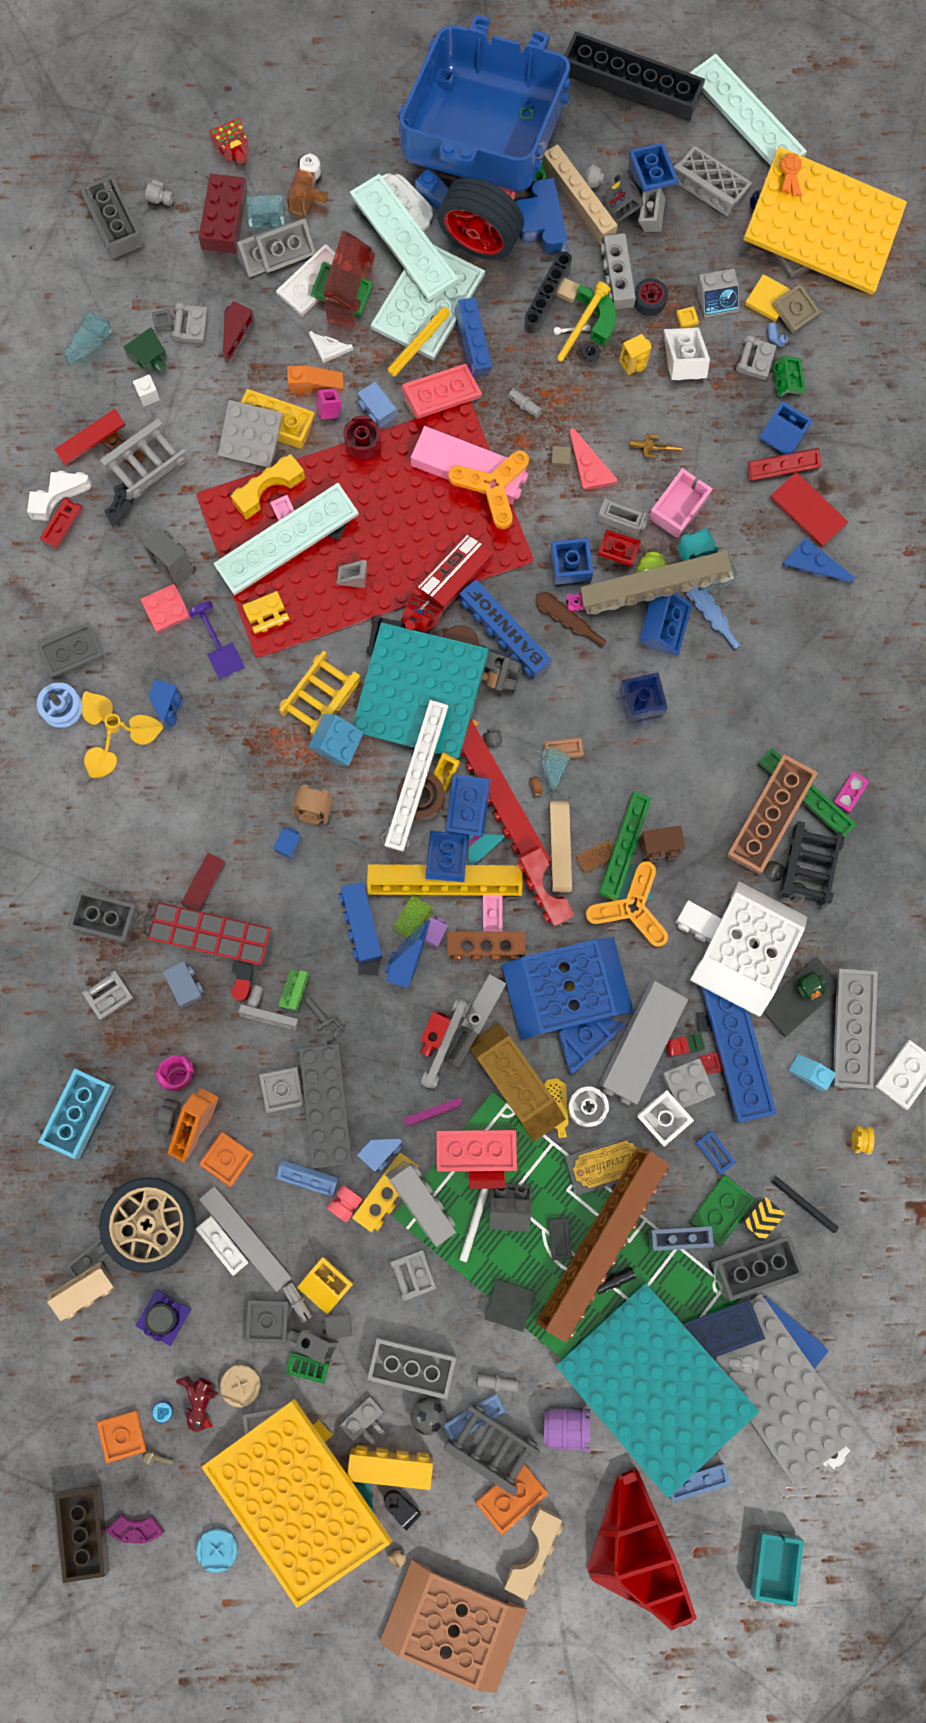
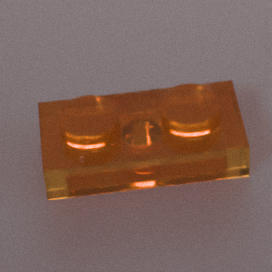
M608 839L576 855L575 857L582 871L586 873L608 862L614 845L611 839Z

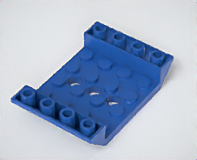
M614 937L574 944L502 964L520 1040L634 1012ZM562 962L569 965V971L566 973L559 971L558 966ZM566 981L574 984L573 991L567 992L564 990L563 985ZM571 1000H576L579 1003L578 1010L572 1011L569 1009L568 1004Z

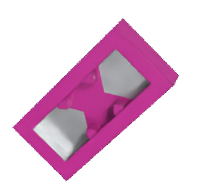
M853 771L833 803L849 814L868 785L869 780Z

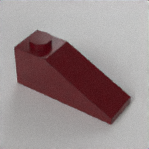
M235 301L230 306H227L224 312L223 356L227 363L254 320L253 311Z

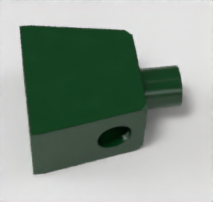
M152 327L124 346L127 357L146 373L156 369L159 374H162L167 370V366L164 363L167 360L165 349Z

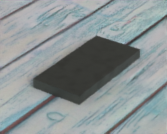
M816 957L774 994L763 1013L786 1037L836 993L837 979ZM810 972H816L818 976L822 974L827 983L824 986L825 994L811 1001L807 998L803 999L796 986L799 984L798 979Z

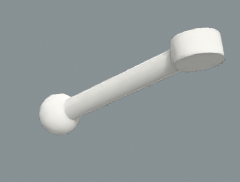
M586 324L582 330L588 332L591 330V326ZM555 327L554 334L559 335L562 332H572L574 328L560 329Z

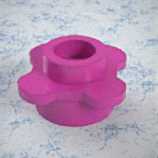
M581 592L574 595L570 593L566 596L569 611L585 609Z

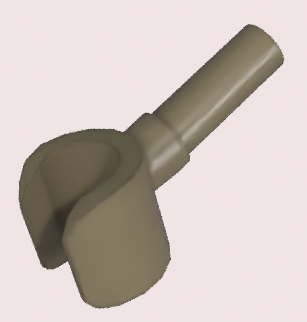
M148 1450L143 1457V1462L148 1465H152L154 1460L172 1465L173 1462L172 1459L161 1457L153 1450Z

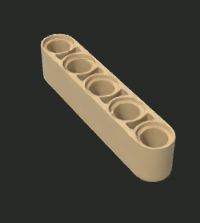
M549 801L552 893L572 892L569 801Z

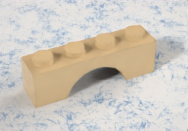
M538 1506L530 1524L531 1530L538 1539L537 1551L528 1562L512 1564L503 1584L505 1590L525 1600H528L529 1595L533 1596L537 1588L535 1581L538 1575L542 1576L546 1567L544 1561L547 1555L551 1556L555 1544L553 1541L555 1536H559L562 1532L564 1524H562L561 1516Z

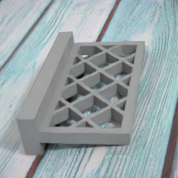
M696 146L688 152L680 163L674 166L679 180L677 185L727 217L752 185V182ZM696 154L701 160H693L692 155ZM711 164L715 169H707V165ZM695 165H702L703 170H696ZM684 166H691V170H688ZM717 174L718 179L710 180L709 175ZM721 174H727L730 178L722 179ZM698 175H705L706 180L702 179ZM736 183H741L745 187L737 188ZM720 184L721 189H718L713 185ZM724 184H732L731 189H725ZM727 194H734L735 199H733Z

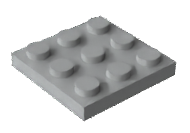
M229 400L218 455L264 467H272L283 413Z

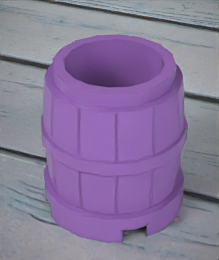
M564 1408L545 1411L544 1446L563 1451L581 1450V1452H590V1447H586V1443L590 1444V1418L586 1417V1413H590V1409L582 1408V1410Z

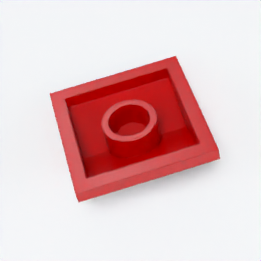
M606 529L597 555L633 566L641 540Z

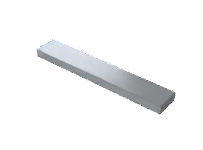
M216 1186L199 1199L276 1292L292 1279L290 1274Z

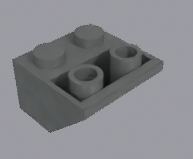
M505 1184V1188H491L489 1229L529 1232L531 1221V1185Z

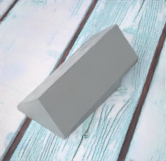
M305 218L237 241L238 258L249 278L263 272L274 271L313 256L316 253Z

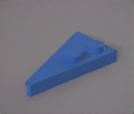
M806 537L782 564L784 567L800 569L799 571L811 572L814 575L838 578V581L852 583L855 579L854 576Z

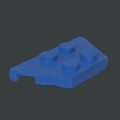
M608 1017L564 1028L558 1035L569 1073L572 1075L627 1025Z

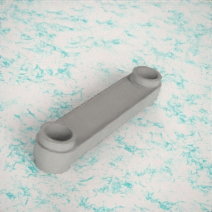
M456 999L451 1010L454 1015L430 1071H425L420 1085L429 1090H435L440 1076L437 1075L459 1022L462 1017L466 1018L471 1004L464 999Z

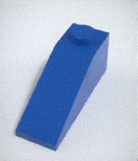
M426 169L415 180L416 190L430 205L438 210L449 188L429 169Z

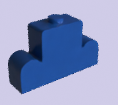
M554 178L538 180L532 186L531 198L516 201L524 217V227L520 233L521 241L542 239V249L548 254L567 251L568 239Z

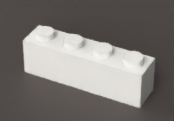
M688 900L675 924L678 925L680 930L686 933L690 931L695 934L694 937L696 939L710 943L721 918ZM733 930L731 932L734 939L738 940L741 938V934L738 931ZM749 940L751 948L756 940Z

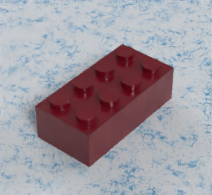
M210 173L198 236L201 249L237 254V241H239L247 196L245 178Z

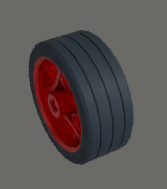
M461 178L454 181L437 211V219L445 235L463 250L485 259H501L508 256L524 227L523 213L511 196L494 184L476 178Z

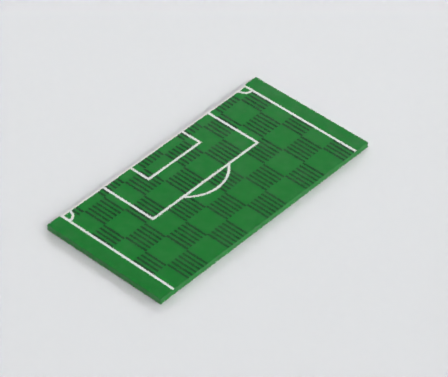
M494 1092L491 1093L461 1131L516 1130L517 1171H504L505 1184L531 1185V1221L529 1232L489 1229L491 1189H489L467 1262L459 1260L481 1189L469 1188V1171L437 1172V1161L423 1177V1180L432 1189L431 1196H435L436 1199L438 1198L443 1205V1214L446 1212L454 1221L455 1226L453 1228L456 1233L436 1247L428 1239L404 1202L393 1214V1217L490 1299L496 1279L534 1291L535 1295L525 1329L562 1360L645 1283L682 1324L735 1305L741 1299L738 1298L724 1302L715 1274L684 1249L649 1251L648 1230L660 1229L641 1214L637 1220V1227L627 1237V1244L618 1252L616 1263L606 1273L608 1278L611 1273L616 1274L632 1267L636 1279L620 1285L621 1288L619 1289L614 1288L601 1295L596 1290L595 1299L592 1303L588 1304L585 1309L586 1314L584 1318L578 1321L573 1337L568 1339L566 1343L536 1323L537 1318L612 1190L605 1186L576 1196L564 1157L569 1154L546 1135L533 1142L511 1107ZM548 1219H569L572 1259H551Z

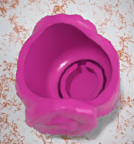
M185 1054L173 1055L162 1061L158 1069L154 1071L157 1082L163 1089L168 1088L171 1091H179L191 1083L192 1074L195 1070L189 1058Z

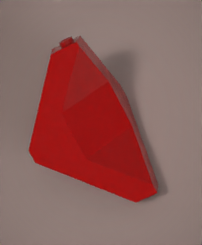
M634 1467L618 1474L587 1565L591 1580L651 1612L670 1630H675L680 1626H687L696 1620L697 1617L680 1566L639 1471Z

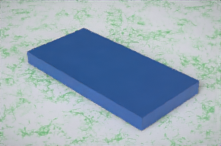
M764 1296L811 1366L815 1369L829 1350L767 1296Z

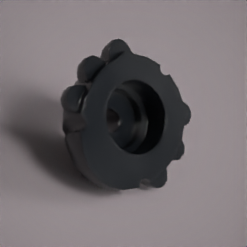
M594 342L587 343L579 348L580 356L587 362H596L600 357L601 350Z

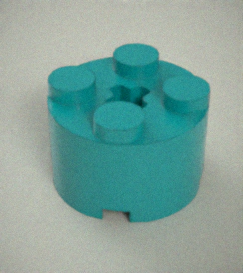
M707 528L692 535L686 534L682 536L681 542L677 547L682 561L720 552L712 534Z

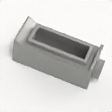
M607 498L604 499L597 518L598 522L636 536L639 535L640 530L644 531L647 520H644L646 513L609 501ZM610 510L618 514L624 515L626 517L635 519L637 521L635 523L624 518L618 517L616 515L610 514L608 512Z

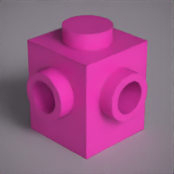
M336 389L318 390L316 409L321 420L338 418L339 410L342 409V403Z

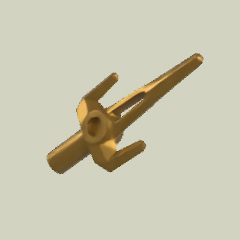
M646 434L644 441L630 439L629 447L644 448L643 455L652 458H658V455L651 454V450L683 451L684 449L682 447L653 442L651 438H660V435Z

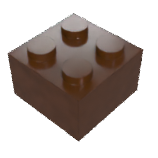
M681 826L643 831L638 839L642 861L650 863L658 862L660 858H666L667 860L677 859L685 849Z

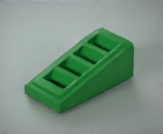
M290 1353L286 1374L325 1384L330 1362L320 1363L308 1356ZM295 1359L299 1360L297 1371L293 1370ZM303 1361L307 1362L304 1373L301 1372ZM311 1363L314 1364L312 1375L308 1374ZM318 1365L322 1366L320 1377L316 1376Z

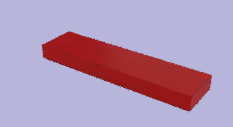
M113 409L55 448V451L63 464L67 466L125 427L126 424L118 411Z
M814 448L747 461L749 480L752 481L821 467L820 449Z

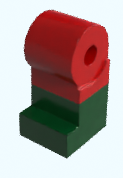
M699 1032L668 1040L666 1048L668 1056L672 1057L705 1050L702 1033Z

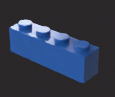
M476 297L458 300L454 310L468 368L473 377L486 376L492 369V363Z
M363 881L342 886V893L338 894L341 904L346 906L347 911H344L343 914L345 922H350L351 929L348 930L350 941L355 942L356 948L352 949L355 960L359 959L360 963L375 959H382Z

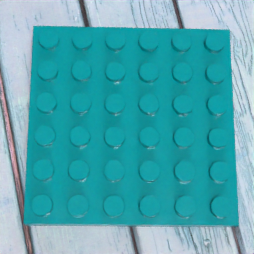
M381 623L352 725L363 731V735L415 748L430 700L446 704L449 708L435 754L442 755L444 752L455 759H460L490 650L468 643Z

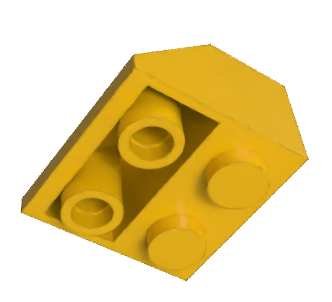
M324 1256L297 1288L324 1313L328 1314L354 1283Z

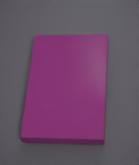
M456 1098L404 1118L405 1124L409 1127L462 1106L461 1098Z

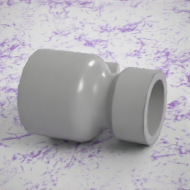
M152 179V182L148 183L145 191V201L154 204L163 202L167 206L172 205L174 192L169 190L163 191V182Z

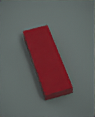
M207 853L181 902L183 906L192 910H201L225 861Z

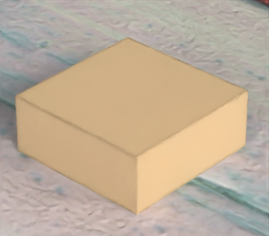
M565 278L557 292V296L573 304L577 288L580 285Z

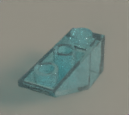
M89 311L87 317L83 318L79 331L75 332L71 345L65 349L64 358L68 366L73 365L105 343L112 331L109 320Z

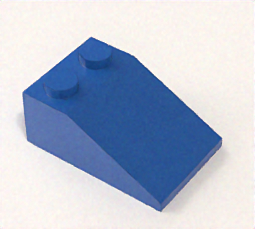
M664 143L629 150L630 172L633 180L644 192L679 184Z
M426 920L399 945L397 952H392L390 961H388L385 973H388L386 981L409 988L418 966L430 920Z

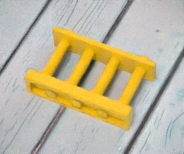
M325 651L315 656L311 668L288 699L285 698L279 706L281 716L284 717L289 712L309 725L312 737L323 714H337L361 682V677L356 672H353L351 676H347L326 662L328 658ZM321 667L343 682L344 686L341 690L333 689L315 676ZM310 682L332 696L333 700L329 705H324L304 691ZM299 697L321 711L322 715L318 720H313L293 706Z

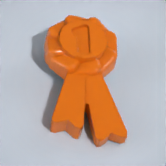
M787 153L780 160V169L785 174L781 192H785L787 195L792 192V197L802 195L797 178V173L801 170L802 160L797 154Z

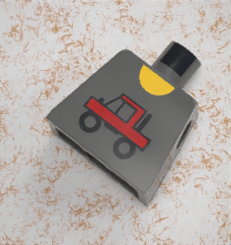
M617 175L614 178L615 184L606 190V210L616 223L644 205L637 185L627 177H624V175Z
M292 1328L287 1340L296 1344L294 1350L320 1363L330 1362L338 1345V1342L327 1339V1337L309 1329L300 1332Z

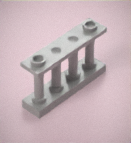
M158 418L100 459L101 469L105 473L113 470L129 488L126 490L128 500L139 497L144 489L176 466L183 465L187 459V451L185 449L177 452L162 435L163 423ZM152 439H157L171 455V458L163 463L147 445L148 442ZM142 449L158 468L148 473L133 456L134 452ZM124 459L128 460L143 477L136 484L118 466Z

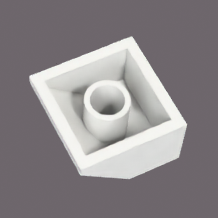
M668 1090L652 1100L637 1113V1117L664 1147L694 1121Z

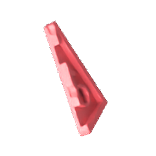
M569 429L582 490L616 485L618 481L612 472L577 431Z

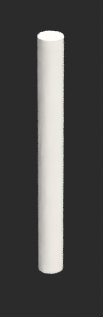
M481 1189L460 1255L459 1260L467 1262L489 1189Z

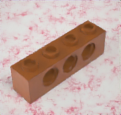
M447 932V957H451V960L454 961L463 960V957H470V960L473 961L482 960V957H490L492 961H499L501 957H509V960L513 961L525 957V932ZM469 942L472 945V949L464 951L461 948V944ZM483 942H489L491 949L484 951L480 945ZM508 942L511 949L503 951L500 948V944Z

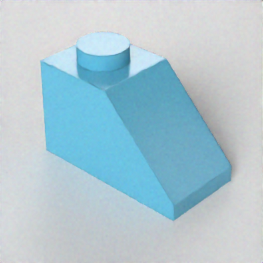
M797 1054L788 1069L790 1073L821 1092L828 1089L836 1075L835 1072L824 1065Z

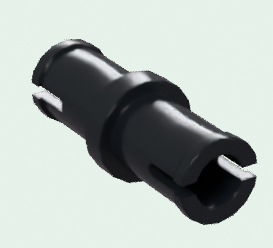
M632 1267L616 1274L611 1273L610 1277L606 1278L602 1285H599L597 1289L598 1294L601 1295L614 1288L619 1289L621 1288L620 1285L636 1279Z

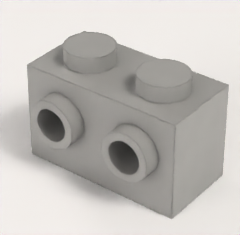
M661 188L643 191L642 201L644 205L641 207L639 214V225L642 226L644 232H661L665 206L663 191Z

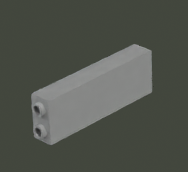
M656 981L648 983L598 1084L599 1087L603 1088V1093L611 1097L613 1095L620 1097L619 1101L628 1106L630 1104H638L686 1006L687 998Z

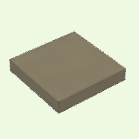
M798 284L771 304L792 334L821 313L801 284Z

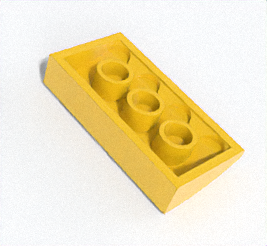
M247 389L241 403L283 413L278 441L303 449L314 420L315 412Z

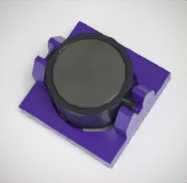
M156 1289L136 1327L143 1330L145 1335L153 1337L154 1340L162 1341L171 1346L188 1317L191 1308Z

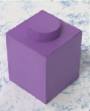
M430 917L429 920L431 922L424 943L438 949L448 929V925L445 924V920L439 917H435V919Z

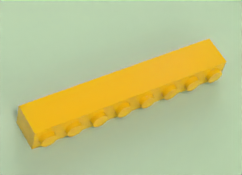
M368 864V895L522 896V872L515 865H466L464 882L425 879L427 865Z

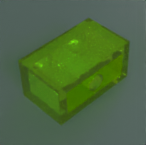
M412 895L392 930L407 939L426 920H429L430 917L432 918L434 914L431 912L432 906Z

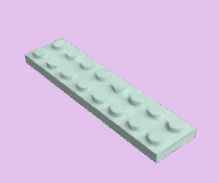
M714 54L690 72L706 79L703 88L704 95L770 166L778 146L803 157L806 155L807 151L717 54Z
M380 174L350 191L352 199L428 301L459 283L458 277Z
M337 483L213 564L235 596L357 517L359 513L339 483Z

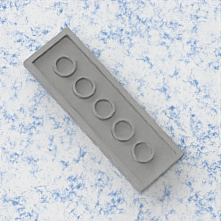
M837 969L833 1072L836 1075L832 1086L873 1089L878 971Z

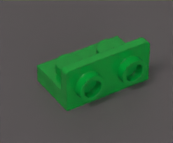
M784 355L773 363L777 396L782 397L786 393L802 395L806 392L801 358Z

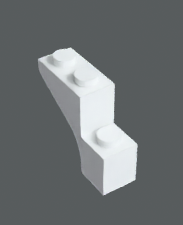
M65 471L51 472L48 493L42 490L30 491L27 513L31 520L50 521L52 510L59 502L63 501L66 497H73L91 488L92 482L89 476L82 472L75 474Z

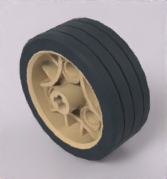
M152 1177L134 1179L116 1189L105 1202L99 1222L100 1239L111 1259L125 1269L141 1273L160 1271L174 1265L190 1248L196 1229L195 1211L190 1199L183 1190L173 1183ZM144 1192L142 1202L133 1197ZM168 1198L171 1199L176 1207L165 1209ZM129 1199L139 1206L131 1216L123 1208ZM152 1199H156L159 1202L158 1208L154 1211L148 1207V1203ZM178 1210L180 1221L168 1226L165 1212ZM121 1212L126 1219L117 1222V1217ZM149 1222L152 1224V1227L147 1229L144 1223ZM127 1225H131L134 1230L130 1237H126L123 1233V1229ZM180 1225V1232L177 1236L171 1229ZM161 1233H165L168 1236V1241L164 1245L159 1244L157 1240ZM132 1242L131 1253L123 1245ZM137 1242L149 1244L145 1258L135 1256ZM154 1247L160 1256L149 1259Z

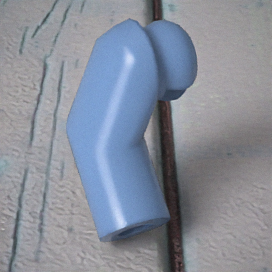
M776 323L768 324L769 340L778 347H783L788 342L787 336L777 333Z

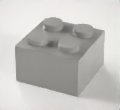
M700 1058L660 1074L666 1089L683 1108L715 1096Z

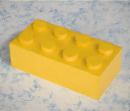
M356 1445V1448L351 1449L348 1467V1477L351 1481L430 1490L433 1457H430L429 1453L417 1452V1455H412L407 1450H397V1453L388 1452L389 1449L381 1447L376 1448V1450H368V1446Z

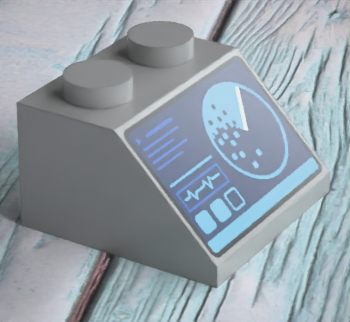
M735 269L699 275L696 288L704 318L739 312V288Z

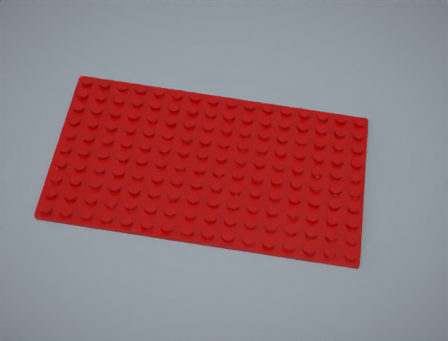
M470 401L381 430V446L377 455L373 458L357 459L351 457L346 451L344 443L295 459L304 470L305 479L291 489L279 484L266 488L260 496L261 510L248 519H245L235 507L231 495L236 489L247 485L250 479L260 476L264 470L197 493V499L219 559L278 522L270 502L286 495L295 511L320 495V493L339 483L359 513L357 517L348 522L340 541L326 536L235 596L232 593L256 658H261L370 620L373 616L379 617L407 606L413 593L426 600L429 599L416 588V585L465 534L481 543L493 553V559L469 585L474 580L479 582L533 562V555L512 504H509L512 513V523L508 528L500 529L494 524L486 494L455 486L445 478L411 466V456L424 426L490 451ZM361 560L367 561L368 572L365 588L336 584L339 566ZM277 591L285 608L284 611L279 612V615L287 613L290 620L283 622L281 626L276 625L268 628V631L264 633L261 631L255 634L252 627L258 625V622L250 624L243 605ZM269 616L263 620L264 622L273 619L274 616Z

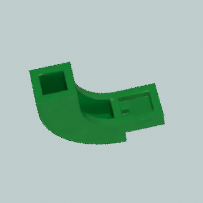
M580 284L577 288L575 299L588 306L595 293L590 287ZM609 295L601 298L594 309L598 321L592 328L590 335L591 340L604 348L612 338L616 323V309Z

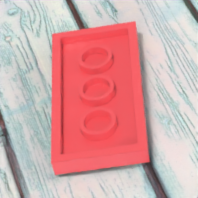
M467 364L402 384L401 387L417 419L481 398L482 395Z
M516 1130L437 1131V1172L517 1171Z

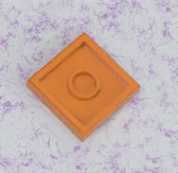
M221 1132L198 1165L229 1187H232L254 1156V1153L224 1132Z
M138 1409L96 1422L106 1464L147 1451Z

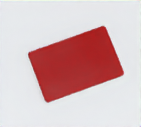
M469 1171V1188H505L504 1171Z

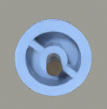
M52 683L43 688L39 693L37 709L49 725L56 728H66L79 720L82 714V700L68 684Z

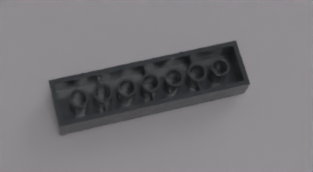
M577 31L574 32L564 55L570 63L569 77L691 121L702 95L706 80L705 78Z

